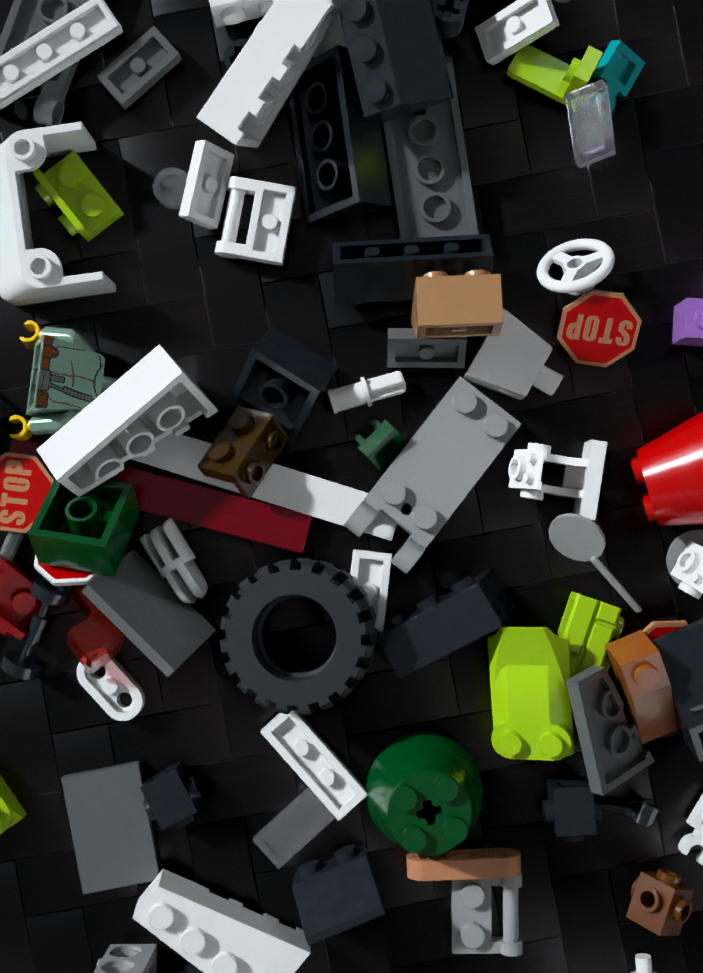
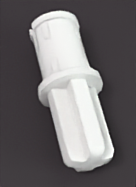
M395 371L367 380L364 377H360V382L333 390L329 389L328 394L334 414H337L340 411L368 404V407H371L374 401L402 394L406 391V384L401 371Z

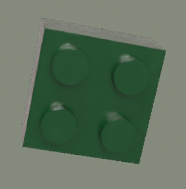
M54 479L28 532V537L38 562L115 576L141 514L134 486L130 483L106 480L78 497Z

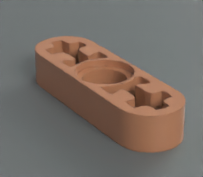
M512 848L456 849L437 855L417 853L406 855L407 877L415 881L512 878L521 874L520 851Z

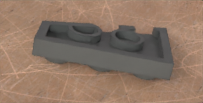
M592 665L566 680L591 793L604 796L655 761L650 751L643 750L638 738L641 734L635 724L628 722L623 712L624 702L605 667Z

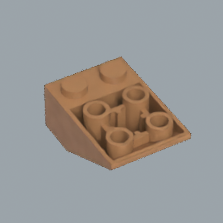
M471 270L464 275L448 276L446 272L433 271L424 274L423 277H416L411 313V324L416 339L499 336L504 323L501 274H489L486 270Z

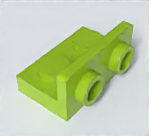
M74 150L44 174L39 168L32 172L40 182L34 188L49 206L54 203L58 205L63 212L58 219L72 236L79 232L89 242L124 215Z

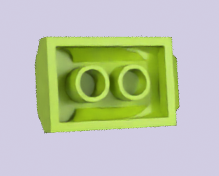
M500 627L495 635H489L488 637L493 716L491 742L493 748L505 758L519 760L555 761L573 755L576 748L575 725L566 680L572 677L569 636H557L548 627Z

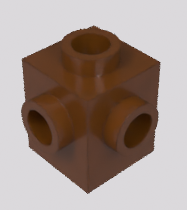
M658 868L657 872L641 871L640 876L634 881L631 888L632 900L626 917L658 936H678L682 925L691 915V898L694 889L680 883L682 877L670 870Z

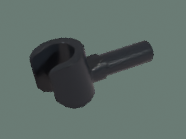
M640 798L634 809L600 800L602 811L623 815L644 827L650 826L658 813L656 806Z

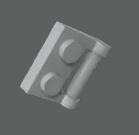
M522 872L519 876L512 878L451 880L452 954H502L509 957L523 954V940L519 938L518 888L522 887ZM491 886L503 887V936H492Z

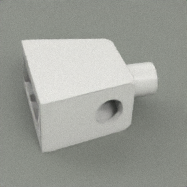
M503 309L504 323L499 336H486L463 379L520 400L526 397L532 386L552 396L563 378V375L544 365L553 348L510 312Z

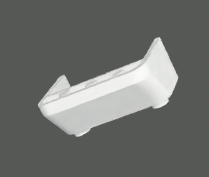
M82 122L20 130L13 133L0 144V296L13 305L23 306L116 292L115 283L102 271L64 277L61 260L55 253L45 248L34 249L23 173L38 169L44 163L46 157L70 154L73 150L76 153L97 150L96 142Z

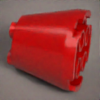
M702 411L637 449L638 457L630 461L637 484L645 482L649 495L643 496L642 499L649 522L657 520L659 526L703 524Z

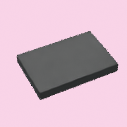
M135 549L122 557L115 576L100 574L88 583L82 591L167 677L216 631L190 603L180 600L171 585Z
M141 760L64 775L61 780L83 895L153 881L161 872V865L153 823L145 811L143 801L146 798L140 789L145 782Z

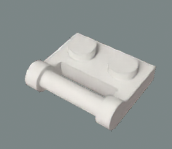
M228 177L226 190L230 193L221 241L216 242L215 254L225 258H239L283 266L296 197V187L243 177ZM249 194L255 196L245 245L236 243L244 196Z

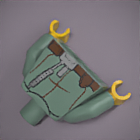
M32 320L24 323V327L28 331L35 332L30 338H19L27 348L34 350L26 415L32 417L28 420L20 415L11 416L9 422L23 423L22 431L19 434H10L11 438L25 441L31 438L33 434L45 435L56 433L118 380L117 378L103 376L105 357L96 353L94 346L76 330L48 326L42 330Z

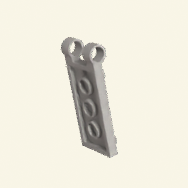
M460 376L344 526L360 537L379 511L385 514L410 534L390 561L407 574L520 427L521 423ZM403 504H408L411 507L409 515H404L401 512L400 508Z

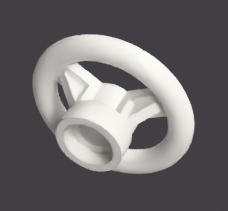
M587 238L571 240L556 246L544 255L537 267V278L540 284L550 291L582 295L593 289L596 284L607 277L614 266L615 255L611 247L600 240ZM580 250L595 251V253L586 256L572 257L568 255V253ZM553 263L560 265L563 269L564 275L561 281L549 276L548 271Z

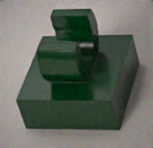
M372 419L369 423L375 431L367 439H364L360 434H357L355 439L360 445L358 449L380 472H383L401 453L407 442L386 420L380 423Z

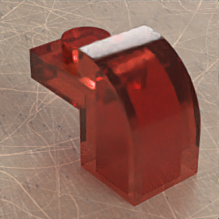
M72 585L71 591L73 594L71 598L87 619L68 631L67 645L91 675L118 655L124 645L126 636L82 593L87 585Z

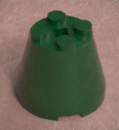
M417 731L395 738L384 746V749L374 760L367 775L366 792L368 795L366 796V801L374 824L388 840L411 853L437 855L451 850L466 838L469 831L475 825L482 808L483 784L476 763L467 750L440 733ZM431 800L433 814L426 816L423 802Z

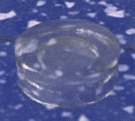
M175 167L166 168L160 171L154 179V194L158 201L167 208L179 209L181 207L188 177L183 170Z

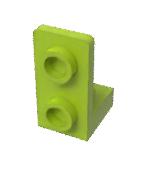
M528 44L516 52L506 75L574 109L603 52L589 45L582 60L574 57L569 65Z

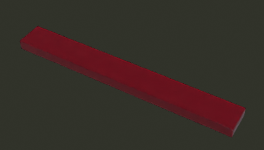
M12 438L9 449L10 453L38 456L47 467L36 450L42 444L28 440L19 441ZM124 466V470L108 479L110 481L133 484L141 511L299 553L304 551L313 516Z

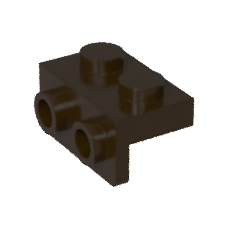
M238 406L197 467L204 476L233 483L242 496L250 498L263 481L264 476L279 453L283 450L284 445L288 441V436L274 414Z

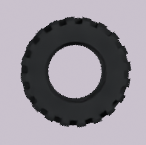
M297 558L268 564L258 569L257 573L253 576L246 577L239 584L241 589L238 593L232 594L226 604L230 608L228 615L222 616L220 629L226 630V638L220 640L221 653L228 652L230 662L225 664L229 675L236 672L241 680L237 686L244 694L251 691L256 695L255 703L264 708L269 704L276 706V712L289 714L291 711H298L299 715L312 714L316 709L322 708V710H325L335 705L337 701L345 698L360 683L376 653L374 647L378 641V629H375L374 618H376L374 607H370L366 599L368 594L362 586L358 587L353 582V576L345 570L340 571L334 567V564L326 561L312 560V558ZM292 597H305L320 603L330 614L336 629V645L330 658L321 667L307 672L294 671L281 664L274 657L267 643L266 624L270 612L280 602Z

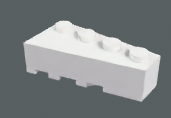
M273 0L272 6L258 23L253 34L196 118L235 145L258 148L339 13V9L326 0Z
M159 344L36 450L55 479L80 497L124 470V462L130 458L140 456L144 458L156 450L154 444L171 433L178 437L191 429L188 424L202 414L209 418L217 413L218 409L191 377Z
M165 869L161 870L139 897L133 915L135 921L203 973H295L311 953L310 945L308 946L302 929L298 927L296 929L279 923V919L266 913L264 915L258 914L243 907L241 902L232 898L227 900L209 892V888Z

